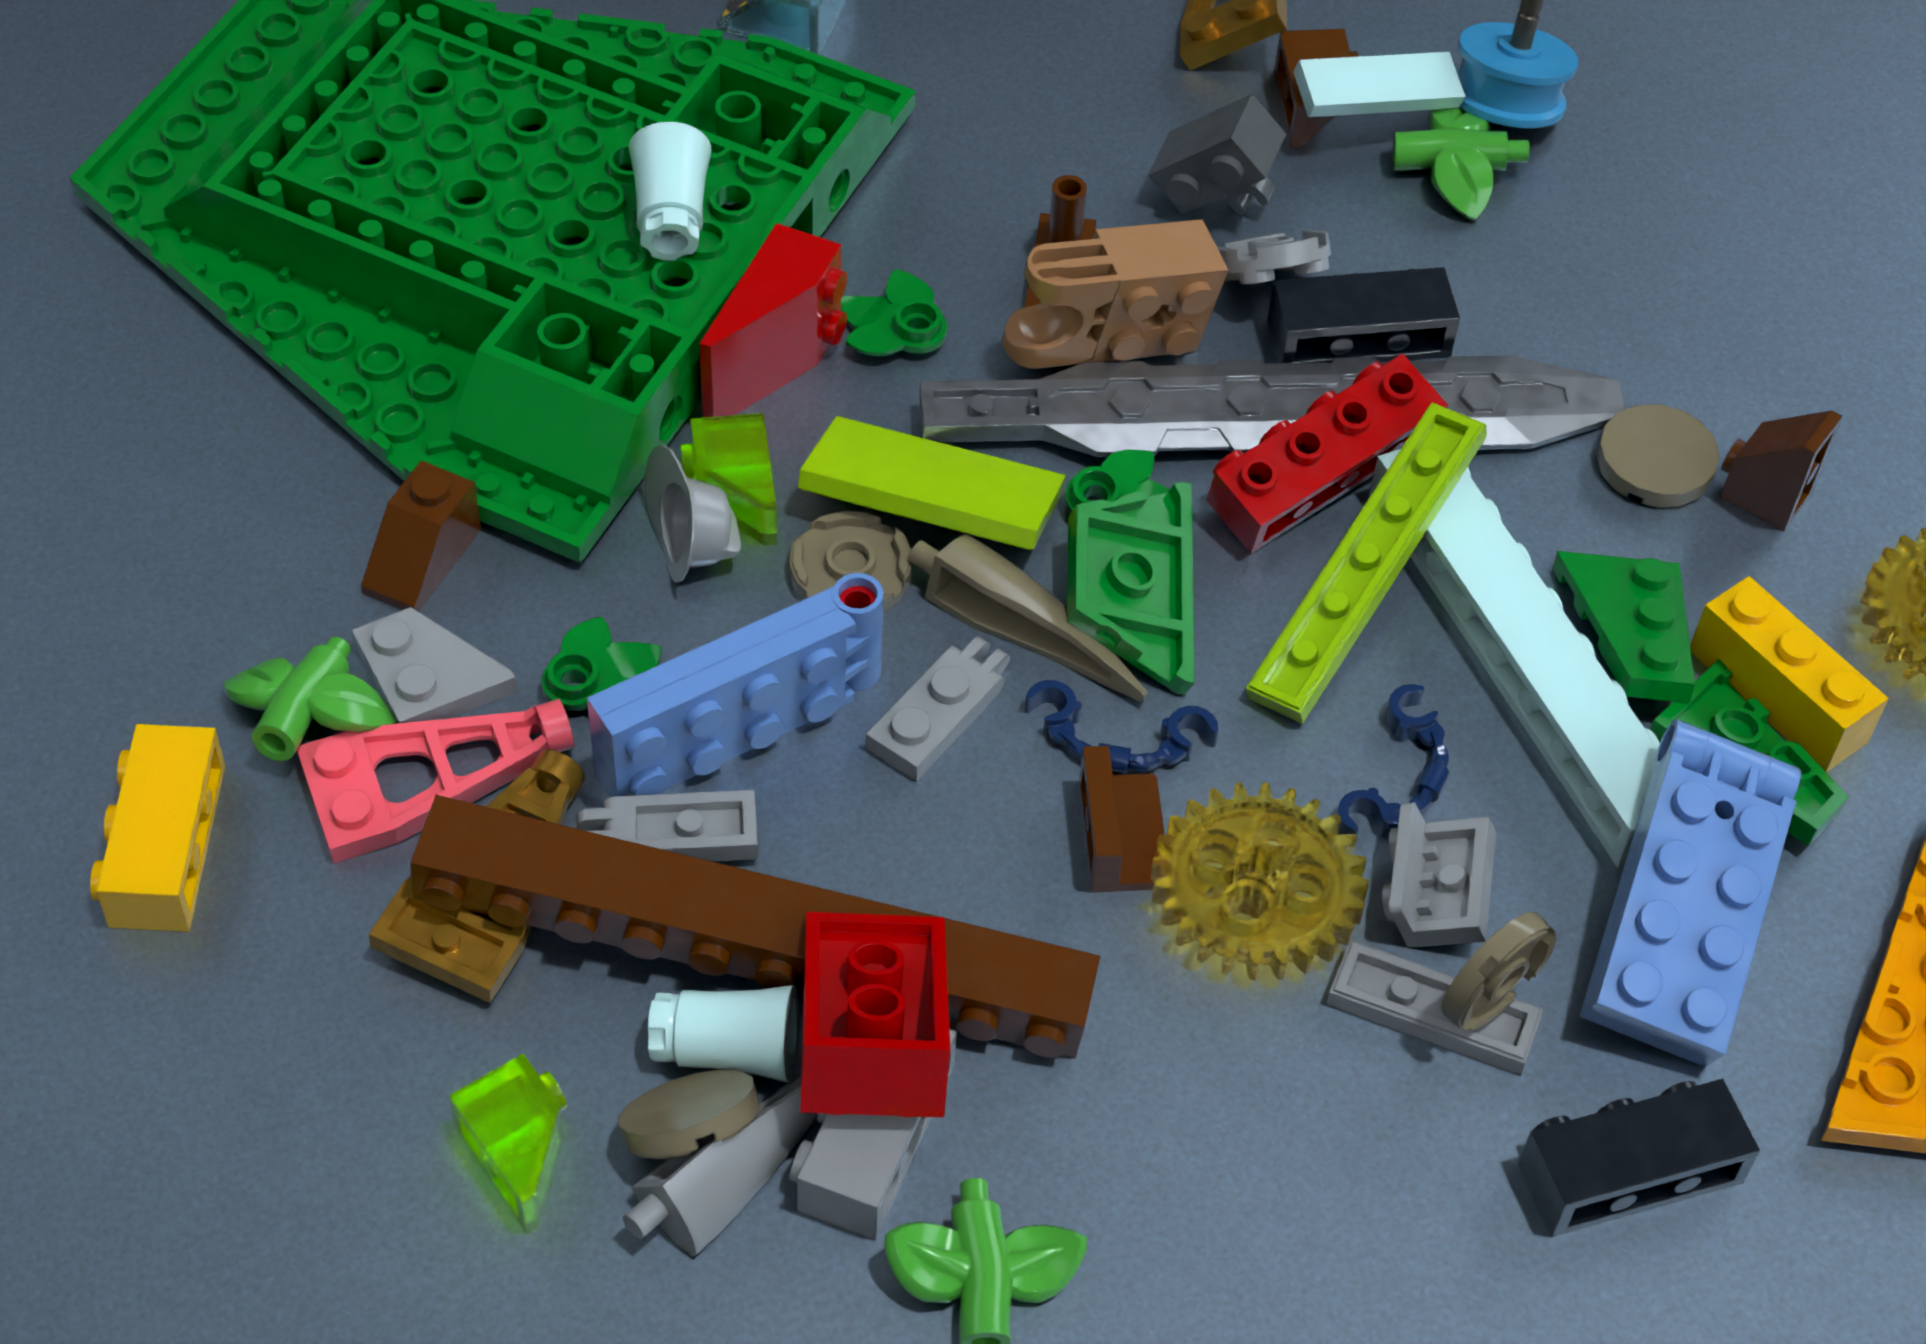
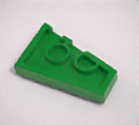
M1557 551L1552 570L1560 583H1568L1575 594L1574 608L1581 620L1589 619L1599 636L1597 648L1615 679L1625 691L1626 696L1690 703L1695 680L1680 563L1663 562L1654 558L1634 559Z
M1718 659L1695 681L1690 703L1673 701L1654 719L1650 730L1656 735L1660 743L1670 723L1674 719H1678L1798 767L1801 770V777L1794 796L1796 804L1788 833L1809 846L1840 814L1849 796L1799 743L1784 741L1766 722L1770 712L1756 697L1745 700L1729 683L1733 673Z

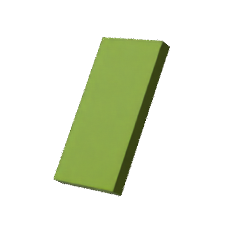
M836 416L801 467L798 488L814 494L1027 550H1034L1063 494L1066 475Z

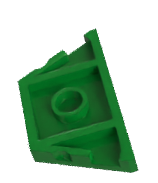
M1175 483L1169 492L1147 497L1142 490L1123 494L1115 501L1100 499L1077 504L1068 517L1067 622L1174 693L1186 695L1194 684L1192 483Z

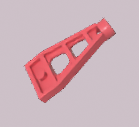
M556 699L519 712L382 725L375 730L364 732L346 731L299 745L297 752L334 864L398 844L422 831L435 795L472 803L518 778L527 768H531L542 751L554 750L563 752L575 748L564 706L560 699ZM540 732V736L532 741L530 735ZM482 740H491L496 743L500 754L497 761L465 776L453 774L446 755V750L450 746ZM420 755L430 759L434 764L437 777L428 789L400 803L390 802L383 797L375 774V769L381 761L387 758Z

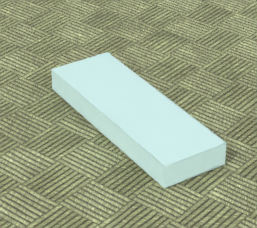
M1450 52L1299 60L1293 71L1308 117L1459 108L1465 98Z

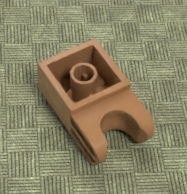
M1203 219L1095 229L1092 239L1038 245L1031 250L1023 274L1030 289L1042 303L1017 309L1010 315L1002 335L1003 347L1010 358L1017 364L1033 369L1075 365L1084 362L1127 361L1134 358L1197 352L1227 276L1228 268Z

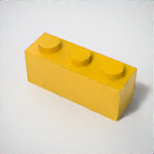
M1750 576L1746 577L1705 605L1690 644L1691 653L1707 668L1720 659L1733 673L1729 683L1745 700L1756 697L1770 712L1767 722L1788 741L1799 743L1826 773L1869 743L1889 698Z
M136 724L130 750L123 749L120 752L117 764V782L120 788L117 804L108 805L104 817V839L107 848L104 860H96L94 862L90 877L91 898L93 901L100 902L108 928L190 932L225 771V762L216 728Z

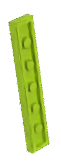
M1431 402L1248 683L1246 692L1249 700L1301 724L1304 723L1486 439V424Z

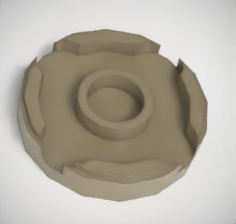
M1660 404L1635 405L1618 412L1605 425L1596 456L1601 474L1612 488L1627 497L1628 492L1635 496L1643 498L1641 504L1653 507H1680L1699 499L1707 491L1709 484L1714 479L1720 454L1715 437L1701 421L1683 410Z
M843 510L818 517L809 523V530L804 532L800 538L799 534L791 544L789 577L796 595L801 600H804L833 587L837 580L845 575L865 573L881 583L884 590V613L900 602L910 586L912 563L909 562L908 558L911 549L905 535L895 526L893 531L889 526L881 524V517L869 512Z
M1526 912L1509 921L1471 956L1456 975L1445 993L1441 1005L1443 1014L1453 1024H1456L1465 1031L1476 1030L1492 1021L1514 1002L1513 998L1517 994L1513 989L1521 979L1525 977L1530 981L1532 977L1535 978L1542 970L1552 954L1556 943L1555 930L1537 912Z
M720 1069L699 1072L664 1083L630 1102L618 1116V1127L625 1145L627 1144L629 1151L636 1156L651 1159L679 1157L691 1154L692 1151L698 1149L696 1139L714 1133L716 1142L721 1140L723 1142L749 1126L760 1111V1102L753 1077L743 1071Z

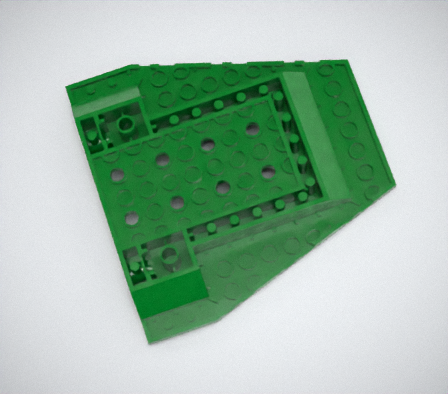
M238 0L69 178L75 196L402 480L405 481L422 460L473 481L476 487L480 521L581 563L644 478L647 460L653 448L660 445L667 446L702 399L700 342L775 224L778 223L820 237L916 106V90L770 36L748 34V42L723 39V31L701 28L699 36L668 32L664 23L582 13L578 14V21L554 18L553 10L531 7L530 14L523 15L497 11L496 3L476 0ZM660 122H678L700 130L710 141L712 149L705 178L703 227L699 233V245L693 254L683 255L675 261L654 258L648 249L640 245V232L636 224L637 200L635 179L628 150L629 142L636 132L648 125ZM375 158L382 159L380 162L372 165H362L363 162H369ZM475 197L483 199L472 205L458 203V201H469ZM575 237L585 240L577 245L559 243V241H569ZM677 278H684L689 281L687 284L678 287H671L662 283L670 282Z

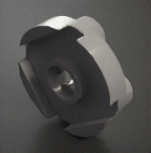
M1302 231L1303 239L1295 241L1293 236H1286L1285 233L1270 234L1229 242L1225 244V248L1217 247L1228 268L1225 281L1240 280V284L1267 282L1275 279L1274 269L1275 271L1294 270L1295 274L1329 269L1328 256L1331 255L1328 231Z

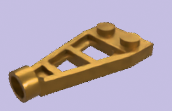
M1188 0L1181 20L1180 56L1191 71L1286 30L1287 0H1231L1215 8L1216 0Z
M544 750L539 754L531 768H527L486 807L562 825L570 802L585 781V773L567 755L554 750ZM410 875L402 883L370 931L369 942L370 948L491 1003L524 951L531 926L526 924L521 927H510L500 924L495 920L488 921L464 909L459 908L454 911H445L434 908L423 899L413 897L412 878Z

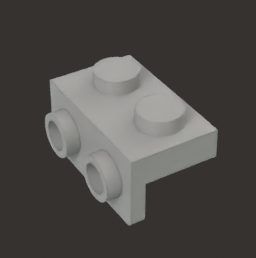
M1415 802L1401 804L1398 828L1391 829L1389 835V851L1394 865L1392 882L1384 884L1382 901L1386 919L1389 922H1395L1408 948L1486 942L1496 842V830L1490 817L1425 823Z

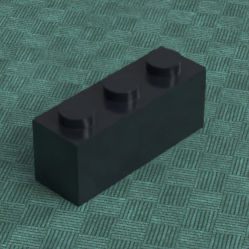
M1445 267L1274 280L1267 321L1279 364L1332 363L1334 358H1375L1380 362H1389L1402 353L1409 361L1449 358L1452 355L1460 316Z
M1722 1078L1697 1085L1695 1081L1680 1082L1666 1089L1660 1096L1635 1103L1630 1098L1618 1099L1606 1104L1595 1114L1570 1120L1568 1116H1556L1547 1119L1530 1131L1518 1166L1551 1237H1556L1743 1184L1760 1149Z

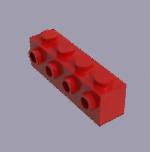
M1403 353L1384 365L1379 361L1374 362L1357 375L1350 387L1339 394H1336L1334 391H1328L1321 395L1310 405L1306 414L1291 424L1288 420L1275 424L1263 435L1259 442L1260 444L1244 454L1241 450H1235L1225 456L1212 471L1214 476L1206 501L1249 553L1252 554L1373 476L1378 456L1403 447L1431 402L1448 408L1449 405Z

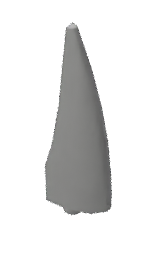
M801 1073L776 1093L760 1102V1111L749 1126L723 1142L722 1140L716 1142L714 1133L696 1139L697 1150L692 1151L688 1155L666 1158L635 1184L632 1189L641 1202L623 1216V1222L627 1229L635 1237L642 1239L659 1225L688 1254L695 1256L703 1250L768 1182L817 1117L818 1113H800Z

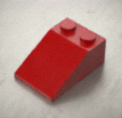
M778 223L775 224L700 342L704 425L715 428L817 366L829 345H838L847 323V314L841 311V299L845 292L848 278L847 272L841 270L842 244Z
M806 912L800 1113L944 1118L950 1061L945 917Z

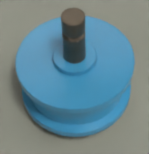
M1521 0L1515 24L1486 22L1469 26L1462 31L1458 41V50L1463 59L1460 68L1456 69L1465 94V98L1459 106L1460 108L1486 121L1517 128L1546 127L1562 119L1567 106L1566 99L1562 94L1565 82L1575 76L1579 60L1573 49L1566 43L1537 29L1540 18L1539 14L1542 11L1544 0Z

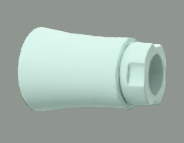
M660 122L648 125L633 135L628 147L635 179L637 200L636 224L640 232V245L648 249L654 258L675 261L683 255L693 254L699 245V233L703 227L705 178L712 149L708 138L700 130L690 125L678 122Z
M795 985L740 991L682 990L680 995L656 993L654 1001H651L648 1019L649 1057L655 1062H676L679 1067L738 1070L790 1083L796 1064L799 1035L797 988Z

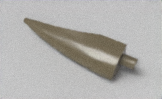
M969 534L962 535L949 543L941 551L920 540L911 550L908 558L909 562L930 574L924 598L968 626L1018 644L1141 703L1146 699L1148 695L1146 689L1114 652L1067 622V607L1059 599L1011 561Z

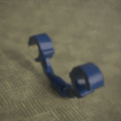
M1044 680L1036 683L1029 689L1026 695L1025 713H1030L1040 704L1054 703L1063 708L1060 712L1044 718L1043 735L1050 736L1056 744L1064 745L1075 757L1082 759L1083 747L1091 746L1075 737V727L1073 724L1080 722L1082 704L1076 701L1073 690L1065 683L1056 680ZM1185 706L1173 712L1170 718L1162 720L1160 738L1164 741L1159 745L1158 751L1154 753L1136 755L1131 753V748L1099 743V746H1109L1112 771L1127 773L1128 769L1148 771L1164 764L1174 765L1181 760L1187 762L1190 760L1192 743L1180 734V731L1183 729L1193 728L1199 730L1204 734L1210 746L1216 747L1218 722L1207 709L1198 706Z
M1408 684L1396 688L1390 695L1385 720L1390 730L1396 734L1398 741L1405 742L1407 739H1420L1423 744L1432 747V761L1425 764L1414 788L1416 796L1409 802H1415L1420 813H1423L1431 802L1438 800L1449 776L1447 768L1449 754L1443 743L1445 731L1436 721L1438 711H1432L1421 717H1411L1401 711L1403 707L1420 705L1424 686ZM1373 787L1368 790L1352 791L1346 794L1339 802L1335 820L1336 831L1342 840L1350 845H1354L1358 826L1349 815L1361 812L1371 816L1376 822L1380 836H1385L1386 829L1398 828L1401 804L1386 803L1379 796V791Z

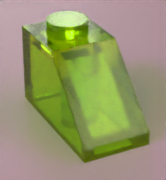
M764 413L691 419L692 444L680 445L682 469L686 477L721 488L726 493L729 505L734 512L738 530L764 546L777 545V506Z
M521 1054L450 1094L449 1099L455 1130L525 1233L529 1235L541 1226L564 1143L561 1111L567 1108V1102L554 1077L548 1071L538 1075L526 1056Z

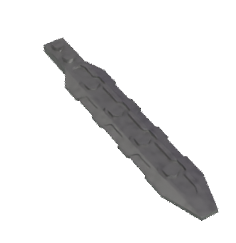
M1449 356L1447 361H1410L1449 405L1447 409L1486 424L1487 437L1479 450L1532 449L1603 427L1618 412L1626 409L1619 380L1517 356ZM1334 358L1332 363L1265 364L1259 359L1219 360L1216 365L1149 366L1143 361L1084 362L1037 380L920 381L919 404L922 437L936 442L1043 440L1096 457H1108L1114 452L1126 449L1150 451L1154 453V456H1156L1158 451L1229 450L1230 452L1241 450L1244 454L1260 444L1259 442L1263 435L1275 424L1283 420H1288L1290 424L1304 416L1310 405L1321 395L1328 391H1334L1336 394H1339L1352 385L1354 379L1362 370L1378 360L1375 358Z

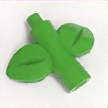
M1460 107L1432 110L1428 117L1431 130L1394 132L1393 171L1431 169V182L1439 195L1455 211L1472 221H1476L1490 199L1494 182L1493 171H1506L1507 163H1528L1529 140H1508L1507 132L1488 131L1490 128L1489 121L1478 118Z
M331 637L325 645L313 646L296 667L287 659L281 657L272 658L223 681V691L232 701L244 707L265 710L252 733V741L261 754L276 761L291 759L305 736L312 719H315L322 726L333 730L352 732L372 731L382 725L396 724L392 712L376 690L362 679L348 674L349 664L347 657L351 653V647L347 641L340 637Z
M969 1178L960 1183L961 1202L954 1205L951 1209L952 1229L920 1221L899 1225L885 1234L884 1247L887 1260L898 1282L915 1298L923 1302L949 1303L961 1298L959 1318L960 1344H1011V1299L1021 1302L1041 1303L1057 1295L1067 1286L1077 1272L1086 1253L1087 1237L1074 1230L1053 1225L1019 1227L1005 1235L1000 1205L989 1200L988 1182L981 1178Z

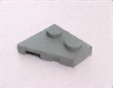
M411 607L351 630L354 645L382 699L392 712L396 724L452 718L517 692L516 679L512 670Z

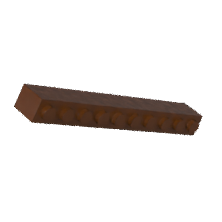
M435 795L410 862L413 897L423 899L430 906L440 910L454 911L459 908L489 915L496 922L510 927H521L527 924L555 931L562 938L576 943L596 941L623 948L630 955L641 959L661 957L689 964L693 969L703 974L719 976L727 973L756 980L764 988L795 985L797 991L803 992L806 912L939 917L440 795ZM945 918L949 1028L957 1029L963 1036L973 1040L989 1041L998 1039L1022 1045L1030 1052L1043 1057L1063 1055L1076 1058L1086 1024L1100 955Z

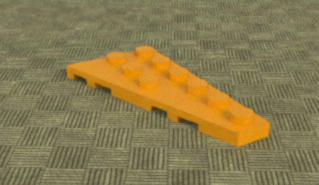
M1926 834L1821 1141L1926 1153Z

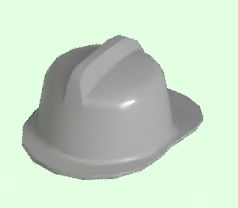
M665 445L654 447L648 457L645 470L647 510L653 529L665 554L669 575L674 582L678 583L684 580L689 569L711 566L720 562L721 559L733 558L739 554L742 546L737 520L729 505L726 493L716 485L686 477L679 460L669 447Z

